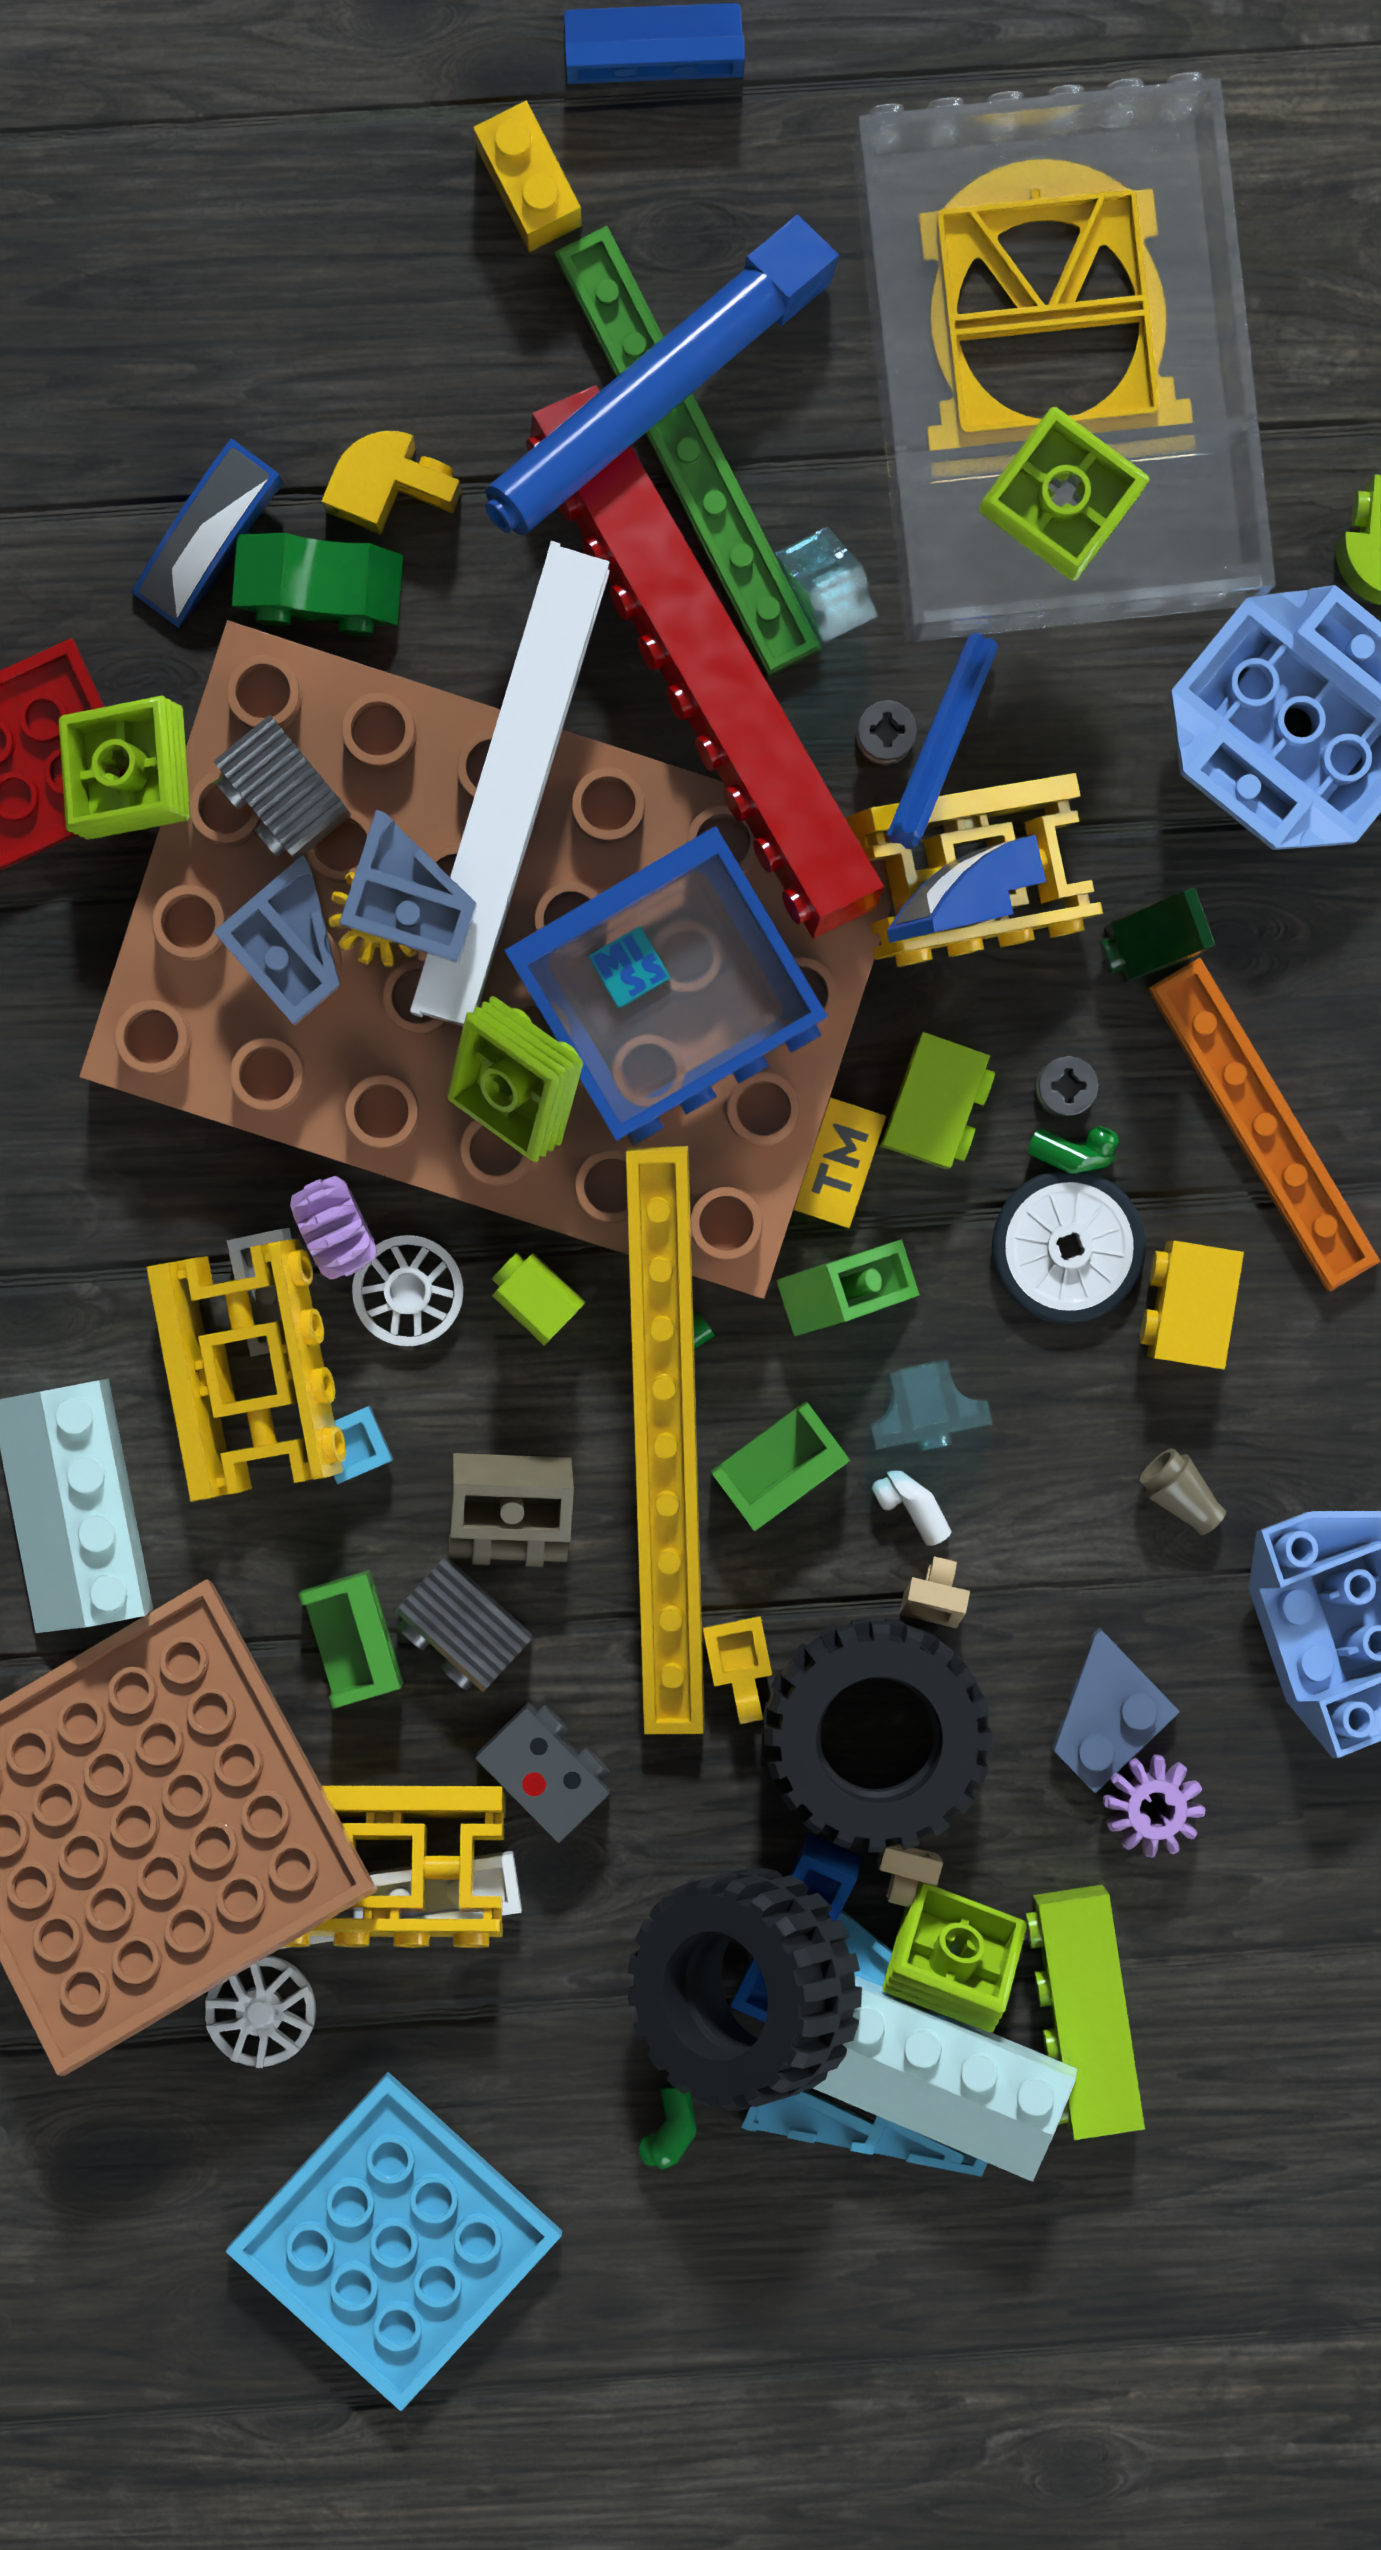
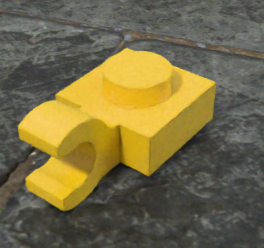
M761 1616L703 1627L714 1687L732 1683L740 1724L763 1720L755 1679L771 1676L772 1670Z

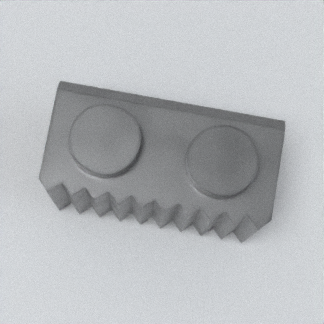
M271 715L267 716L213 761L223 773L214 782L237 810L248 803L260 817L262 822L253 829L276 857L287 850L296 861L352 815Z
M445 1556L395 1611L403 1618L397 1626L398 1629L421 1650H424L430 1643L447 1659L441 1665V1668L464 1690H468L472 1684L482 1692L486 1690L532 1639V1634L498 1604L494 1598L472 1580L448 1556Z

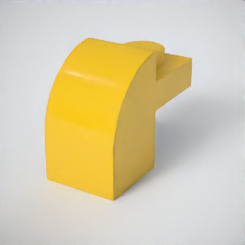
M381 431L359 439L343 453L333 471L322 498V504L326 513L381 535L398 491L454 513L462 489L460 481L452 477L454 469L426 456H421L419 463L411 460L416 450L413 435L399 431Z

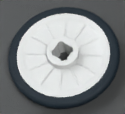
M1055 1170L1027 1181L1003 1205L997 1217L992 1236L993 1263L1005 1291L1027 1312L1055 1323L1072 1324L1087 1322L1115 1309L1134 1289L1141 1275L1146 1254L1144 1227L1132 1201L1111 1181L1091 1172L1069 1174L1062 1170ZM1074 1233L1077 1236L1076 1240L1081 1248V1252L1079 1255L1064 1260L1061 1258L1062 1254L1059 1246L1056 1245L1057 1240Z

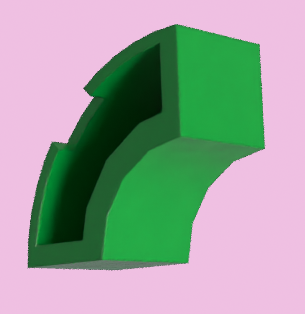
M288 533L237 535L232 606L255 612V622L263 625L290 626L291 619L335 623L338 624V632L355 636L374 635V626H398L403 555L370 543L322 541Z

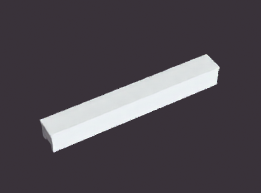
M551 541L450 876L477 903V908L459 964L427 954L410 1010L413 1015L421 1018L425 1015L463 1027L466 1013H473L474 1008L480 1006L609 577V561L560 546V543Z

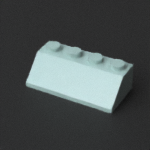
M109 1378L0 1399V1451L35 1633L85 1628L142 1617L153 1610Z
M856 1976L855 1986L862 1987L861 2007L854 2009L853 2017L859 2019L854 2040L843 2044L847 2048L845 2058L837 2069L828 2071L826 2080L813 2089L1033 2182L1076 2081L1077 2068L994 2033L962 2024L956 2019L904 2001L899 1997L886 1993L882 1986Z

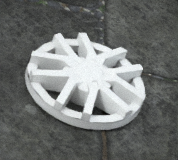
M397 1236L380 1242L376 1245V1257L390 1248L400 1269L389 1274L376 1258L372 1263H368L363 1266L362 1270L355 1273L352 1295L360 1320L375 1336L394 1345L416 1346L438 1338L453 1324L459 1314L463 1301V1280L455 1260L439 1244L419 1236ZM408 1244L421 1246L422 1249L409 1266L398 1246ZM432 1251L443 1261L427 1276L419 1270V1266L428 1252ZM372 1264L385 1283L363 1287L364 1275ZM447 1267L452 1275L454 1291L432 1285ZM384 1291L387 1303L366 1311L362 1294ZM432 1293L453 1298L452 1307L448 1315L428 1305ZM393 1310L390 1333L376 1325L371 1317ZM422 1311L443 1320L441 1324L430 1332L422 1334ZM401 1314H413L414 1336L398 1335Z
M269 1955L250 1966L256 1987L246 1991L236 1974L229 1981L237 1998H216L223 1985L221 1983L209 1990L205 2000L206 2028L215 2045L227 2057L231 2058V2061L255 2068L277 2065L293 2057L309 2039L316 2019L315 1996L306 1977L291 1963ZM260 1966H270L282 1971V1973L267 1987ZM291 1977L300 1989L283 2000L276 1990ZM303 1997L306 2003V2020L286 2010ZM215 2008L236 2009L237 2019L216 2022ZM282 2021L302 2030L295 2042L278 2029ZM241 2030L235 2048L224 2039L220 2032ZM248 2034L259 2036L257 2056L242 2053ZM269 2037L286 2048L280 2053L266 2056Z

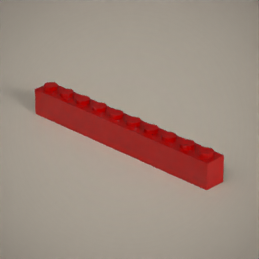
M596 385L534 412L532 414L530 438L526 440L527 451L529 452L600 392ZM631 446L628 447L558 508L566 521L571 522L575 520L584 536L582 538L584 553L609 561L608 570H610L608 580L612 585L610 595L617 613L624 621L631 619L641 636L638 638V644L646 664L651 670L659 669L669 686L667 688V697L674 713L681 721L688 719L697 735L695 744L703 764L709 771L716 769L726 786L724 796L729 810L738 822L745 820L755 837L753 847L759 863L767 873L774 871L785 890L782 892V898L788 914L796 924L804 923L812 939L876 909L884 885Z

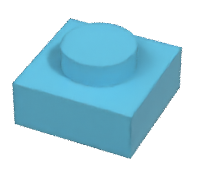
M370 1406L334 1421L335 1426L341 1429L346 1443V1457L342 1462L343 1472L334 1475L337 1484L393 1460Z

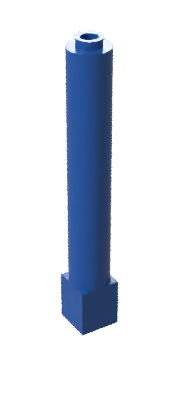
M798 214L747 256L743 271L486 487L485 492L488 503L485 505V509L493 523L505 533L514 531L519 535H527L772 324L777 322L782 326L826 289L832 282L839 254Z

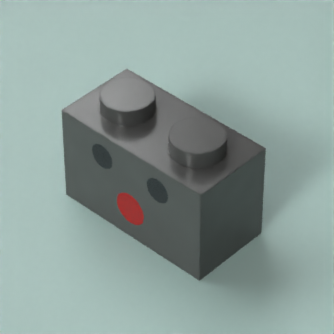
M527 1702L478 1750L475 1759L560 1843L610 1794V1785L604 1780L610 1774V1771L588 1748L585 1747L578 1753L563 1738L569 1729L547 1706L544 1705L537 1711Z

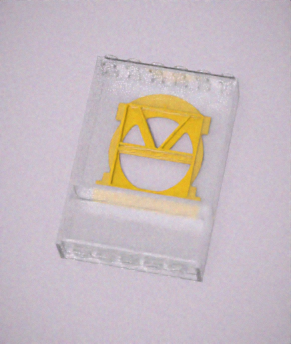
M1186 72L1169 77L1165 84L1144 86L1143 80L1130 78L1108 84L1107 90L1084 92L1083 87L1080 85H1064L1049 90L1047 92L1048 96L1024 98V94L1019 91H1006L989 96L988 102L964 105L963 99L949 97L930 102L927 109L904 111V106L900 104H883L870 108L868 115H860L858 117L852 154L906 643L966 637L976 632L984 635L1237 608L1246 598L1267 595L1276 585L1221 78L1203 79L1202 73ZM1035 221L1062 222L1080 229L1079 236L1048 305L1042 302L998 241V235L1015 226ZM1106 245L1126 271L1135 296L1075 302L1099 247ZM979 258L985 263L1017 308L965 314L957 313L960 289L964 277L975 259ZM1139 322L1136 349L1131 364L1119 385L1095 407L1078 415H1069V417L1149 476V483L1080 577L1075 581H1071L979 511L983 498L1043 418L1039 419L1022 415L995 400L980 385L971 372L963 355L960 341ZM1066 482L1061 488H1057L1052 484L1048 486L1054 492L1052 501L1057 506L1062 507L1066 503L1073 506L1077 505L1072 498L1076 489L1072 484Z

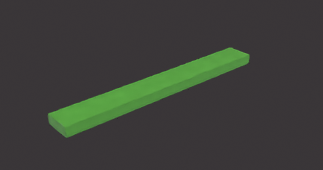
M605 226L555 251L554 255L615 377H617L664 336L608 226ZM693 394L689 395L648 430L645 436L769 678L820 652L822 647Z

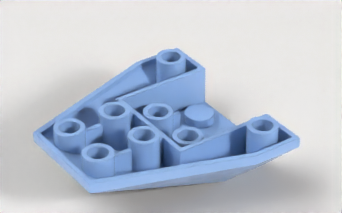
M1381 1511L1305 1512L1256 1531L1249 1592L1286 1702L1332 1758H1340L1381 1741Z

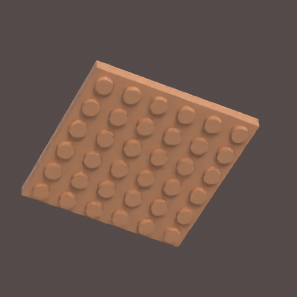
M208 1579L0 1701V1962L57 2075L66 2076L378 1891L218 1591Z

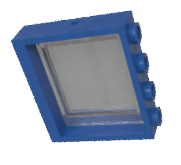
M716 826L504 950L556 1040L571 1045L582 1059L583 1067L579 1079L616 1142L628 1136L633 1146L665 1128L659 1117L674 1108L681 1106L685 1115L716 1098L717 1095L712 1086L733 1074L737 1083L740 1084L769 1067L770 1065L764 1056L776 1048L786 1044L788 1050L792 1053L820 1037L822 1034L817 1024L828 1017ZM641 926L671 979L618 1009L590 962L588 955Z

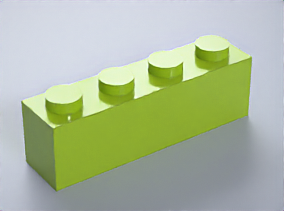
M1103 1885L1033 1895L1035 1912L1025 1913L1030 1947L1031 1949L1041 1947L1044 1970L1034 1972L1039 2006H1050L1053 2029L1043 2030L1046 2056L1077 2068L1076 2081L1058 2124L1067 2123L1074 2140L1144 2130V2119L1110 1895Z

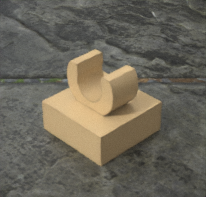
M934 1556L932 1564L928 1566L925 1580L912 1577L903 1594L899 1615L957 1628L966 1614L970 1595L968 1590L952 1587L957 1562Z
M901 1844L886 1846L885 1853L878 1852L876 1858L879 1870L892 1873L886 1892L888 1902L909 1908L913 1903L918 1881L937 1886L943 1866V1861L939 1854L915 1847L903 1850Z

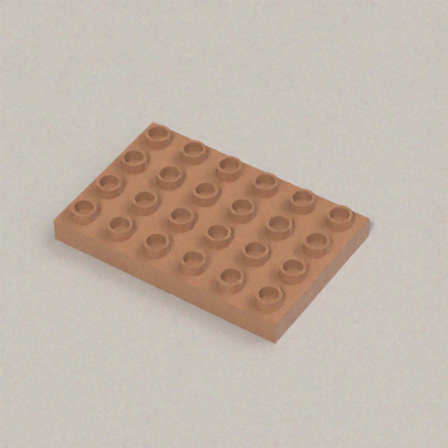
M227 620L186 746L190 818L187 821L160 826L79 1077L629 1255L627 1148L688 1146L692 1276L764 1299L874 962L872 948L879 946L880 943L879 934L873 935L871 923L888 918L893 903L884 859L870 862L884 885L876 909L812 939L804 923L796 924L788 914L782 898V892L785 890L775 872L767 873L759 863L753 847L755 837L746 821L738 822L729 810L724 796V789H726L724 782L562 730L479 1007L481 1008L484 1001L489 1003L490 997L494 996L510 1008H517L525 1012L535 1026L556 1040L504 950L716 826L828 1017L817 1024L822 1034L820 1037L790 1053L786 1044L776 1048L764 1056L770 1065L769 1067L740 1084L737 1083L733 1074L712 1086L717 1095L716 1098L685 1115L681 1106L674 1108L659 1117L665 1128L634 1146L628 1136L616 1142L579 1079L561 1145H555L553 1151L547 1150L545 1157L539 1156L538 1162H533L447 1099V1091L463 1027L425 1015L421 1018L410 1012L427 953L416 950L417 954L409 958L404 954L399 944L392 946L395 957L394 966L385 967L381 959L380 948L376 947L372 960L368 965H365L358 961V954L363 940L353 948L344 951L338 942L351 928L336 929L332 928L329 924L331 916L343 913L344 907L335 904L331 897L335 891L349 895L351 886L348 884L345 876L349 872L356 873L376 810L385 812L449 877L451 876L501 709ZM269 715L272 716L352 814L338 828L334 829L320 843L303 855L311 865L341 987L297 1025L292 1024L213 932L295 862L287 850L276 857L253 829L262 822L260 817L248 803L237 810L214 782L223 773L213 761ZM886 835V836H885V841H886V843H891V840L889 839V836ZM693 873L566 947L553 955L549 962L551 972L613 1075L616 1088L626 1100L642 1107H650L678 1091L682 1087L686 1073L776 1020L784 1026H788L796 1021L780 1017L782 1006L708 879L700 873ZM641 926L669 973L671 980L618 1010L591 965L588 955ZM549 1001L570 1037V1028L566 1016L557 1005ZM673 1082L670 1089L664 1094L655 1098H645Z

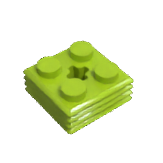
M1052 407L983 498L979 511L1069 580L1075 581L1080 577L1149 483V476L1059 408ZM1066 482L1072 484L1076 488L1072 498L1077 505L1073 506L1066 503L1062 507L1057 506L1052 501L1054 492L1048 486L1052 484L1057 488H1061Z
M156 696L67 714L59 718L67 831L89 840L189 820L190 798L184 718L181 705L173 701L171 702L170 699H166L164 696ZM127 769L125 774L120 777V771Z
M491 996L489 1003L484 1001L481 1008L475 1007L473 1013H466L447 1091V1099L528 1159L538 1162L539 1156L545 1157L547 1150L553 1151L555 1145L560 1146L562 1143L582 1071L583 1061L571 1045L566 1042H558L532 1023L525 1012L517 1008H510L498 998Z
M918 1881L913 1903L910 1905V1908L905 1907L882 1988L886 1993L899 1997L906 2002L917 2004L956 2019L962 2024L993 2032L1007 2007L1027 1923L1022 1919Z

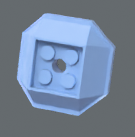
M1336 585L1246 598L1169 692L1180 775L1272 850L1354 844L1381 812V622ZM1288 709H1300L1309 716L1312 728L1308 737H1296L1286 729L1284 716Z

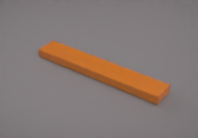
M1202 959L1194 960L1147 988L1325 1290L1331 1292L1380 1263L1381 1261Z

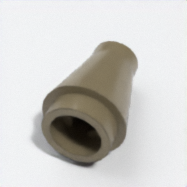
M1168 1449L1158 1455L1140 1476V1482L1147 1488L1145 1491L1146 1497L1192 1526L1200 1535L1211 1532L1226 1515V1510L1218 1503L1187 1454L1180 1456L1175 1449Z

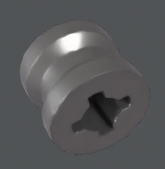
M890 700L876 702L865 710L859 720L855 735L857 747L862 755L874 764L884 766L895 764L906 757L915 742L917 734L916 721L910 710L899 702Z
M1066 1056L1051 1061L1041 1069L1036 1078L1035 1093L1038 1102L1044 1110L1055 1116L1068 1117L1079 1114L1092 1105L1097 1097L1099 1084L1097 1075L1090 1064L1081 1058Z

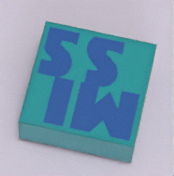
M641 926L588 955L591 965L618 1010L671 980L669 973Z

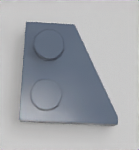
M376 810L339 924L459 964L477 903L425 851L407 836L385 812Z
M303 855L213 931L293 1025H297L341 987L311 865Z
M1100 1628L1092 1634L1087 1657L1079 1679L1077 1678L1069 1698L1070 1704L1064 1720L1060 1723L1052 1746L1056 1754L1094 1793L1107 1783L1113 1774L1117 1773L1180 1712Z

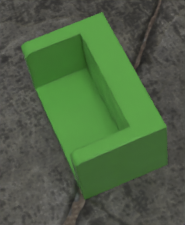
M805 1401L711 1470V1472L752 1529L756 1531L851 1460L811 1406Z
M371 1570L310 1587L298 1594L301 1606L306 1605L332 1691L329 1696L332 1709L401 1689L404 1681Z

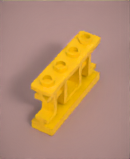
M1076 773L938 796L926 828L944 826L945 833L923 840L929 867L927 869L915 870L911 849H905L901 843H886L885 836L888 835V830L899 803L872 807L845 817L869 861L884 859L897 916L903 905L926 880L942 867L956 860L954 847L984 841L987 842L989 847L1015 840L1012 822L989 825V817L1044 808L1046 816L1024 822L1027 837L1036 835L1046 882L1037 884L1041 904L1064 900L1065 909L1011 919L1008 916L967 925L963 928L936 932L891 943L889 942L887 930L896 916L871 923L873 935L879 934L881 945L872 948L874 959L895 956L897 967L932 960L931 949L947 946L949 957L984 950L983 939L998 937L1000 947L1035 940L1033 930L1048 927L1050 938L1084 931L1083 919L1103 914L1101 902L1090 904L1088 893L1094 892L1092 880L1072 884L1066 883L1055 830L1080 822L1077 810L1071 811L1069 800L1081 796ZM1026 887L1009 891L1012 909L1029 904Z
M299 1239L283 1240L250 1247L255 1277L214 1285L208 1256L146 1267L191 1502L252 1489L247 1461L289 1454L294 1483L326 1478L343 1472L342 1462L346 1457V1443L341 1429L335 1426L331 1403L335 1398V1385L330 1370L324 1367L320 1344L324 1339V1327L322 1318L318 1310L313 1308L309 1285L313 1280V1268L308 1253L301 1248ZM276 1286L282 1320L255 1325L248 1290ZM225 1295L231 1330L205 1335L199 1300ZM267 1336L277 1394L235 1401L225 1343ZM298 1403L304 1438L277 1442L271 1408ZM247 1412L253 1447L227 1452L221 1417Z
M322 1786L338 1817L366 1818V1823H342L355 1849L356 1840H412L411 1896H368L345 1910L363 1911V1918H331L284 1947L310 1946V1936L334 1937L333 1946L369 1947L370 1937H394L393 1946L422 1948L429 1947L430 1937H453L454 1947L485 1948L489 1947V1937H503L502 1897L474 1896L475 1840H504L506 1794L502 1786ZM404 1818H485V1824H461L460 1856H427V1826L425 1824H404ZM426 1880H459L460 1911L483 1912V1919H401V1912H426Z

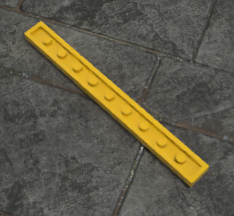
M688 1146L628 1147L626 1150L644 1734H703L705 1719Z

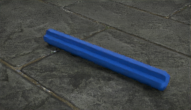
M980 632L969 635L888 830L891 842L901 843L905 849L917 847L924 834L998 650L996 641L993 638H985Z

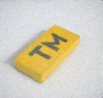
M831 1097L829 1098L795 1202L794 1211L848 1229L850 1228L886 1119L885 1115Z

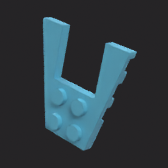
M842 1910L837 1920L842 1921L850 1936L845 1940L850 1954H857L860 1971L854 1972V1976L883 1986L893 1950L847 1912ZM810 2090L801 2091L800 2094L758 2107H750L741 2127L749 2131L756 2132V2130L785 2135L789 2139L809 2143L820 2142L850 2148V2151L869 2155L875 2153L905 2159L909 2163L982 2177L988 2164L983 2160L877 2116L875 2121Z

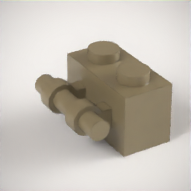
M453 1453L450 1500L451 1534H449L448 1558L472 1559V1565H490V1559L525 1561V1567H543L544 1561L567 1562L568 1542L571 1541L574 1496L572 1458Z

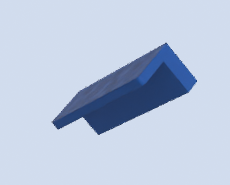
M738 3L572 9L564 13L567 84L744 77L745 42L744 35H742L741 6Z

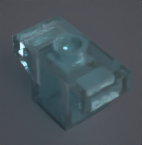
M828 527L775 553L781 569L791 584L810 626L824 643L877 617L867 587L870 585L862 565Z
M941 1359L886 1372L891 1393L890 1404L885 1414L879 1420L868 1424L873 1448L876 1450L916 1441L917 1450L924 1451L952 1444L950 1433L993 1424L988 1400L983 1398L970 1399L962 1395L953 1383L948 1360Z

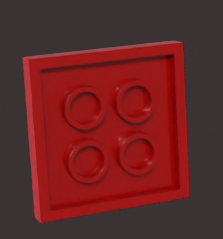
M73 638L0 670V871L78 836V834L76 835L66 829L58 721L63 715L102 708L105 705ZM127 769L120 771V777L125 774Z

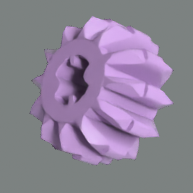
M338 1176L325 1180L319 1179L304 1186L303 1190L291 1196L290 1207L293 1217L322 1275L330 1280L343 1275L349 1276L376 1260L377 1248L346 1181Z
M1153 1755L1150 1761L1149 1773L1145 1772L1143 1765L1137 1758L1129 1760V1768L1134 1778L1128 1782L1121 1774H1113L1110 1780L1117 1788L1123 1791L1122 1795L1109 1794L1103 1797L1105 1807L1112 1810H1121L1106 1821L1107 1827L1112 1832L1126 1829L1122 1835L1121 1844L1128 1850L1134 1848L1143 1838V1853L1147 1857H1155L1159 1840L1163 1841L1164 1846L1171 1854L1179 1852V1844L1174 1835L1180 1830L1187 1838L1194 1839L1198 1832L1186 1822V1818H1199L1205 1815V1808L1201 1804L1186 1802L1202 1791L1200 1784L1195 1780L1182 1783L1186 1776L1187 1768L1180 1762L1174 1764L1165 1774V1759L1161 1755ZM1152 1793H1158V1796L1167 1804L1164 1813L1156 1810L1159 1816L1156 1819H1150L1148 1814L1140 1808L1144 1799L1149 1802L1152 1801L1149 1796Z

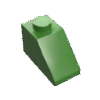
M902 1239L776 1280L794 1336L843 1323L920 1295Z

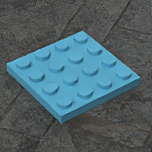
M387 2072L228 2245L226 2253L397 2409L402 2411L562 2236V2230L394 2076Z

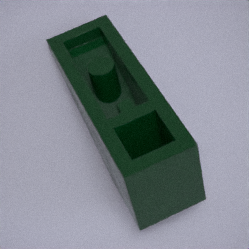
M1195 887L1111 922L1104 927L1107 938L1100 940L1101 951L1110 973L1120 972L1123 983L1190 960L1216 945Z

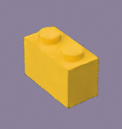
M527 100L473 127L476 148L529 253L582 226L581 206Z
M1166 1241L1164 1252L1155 1251L1149 1280L1150 1286L1158 1287L1155 1309L1145 1310L1140 1332V1344L1149 1345L1147 1357L1225 1370L1244 1252L1180 1241Z

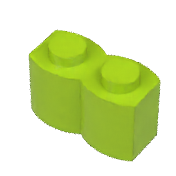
M516 1253L492 1278L499 1286L492 1297L543 1346L586 1303L535 1253H532L526 1260Z

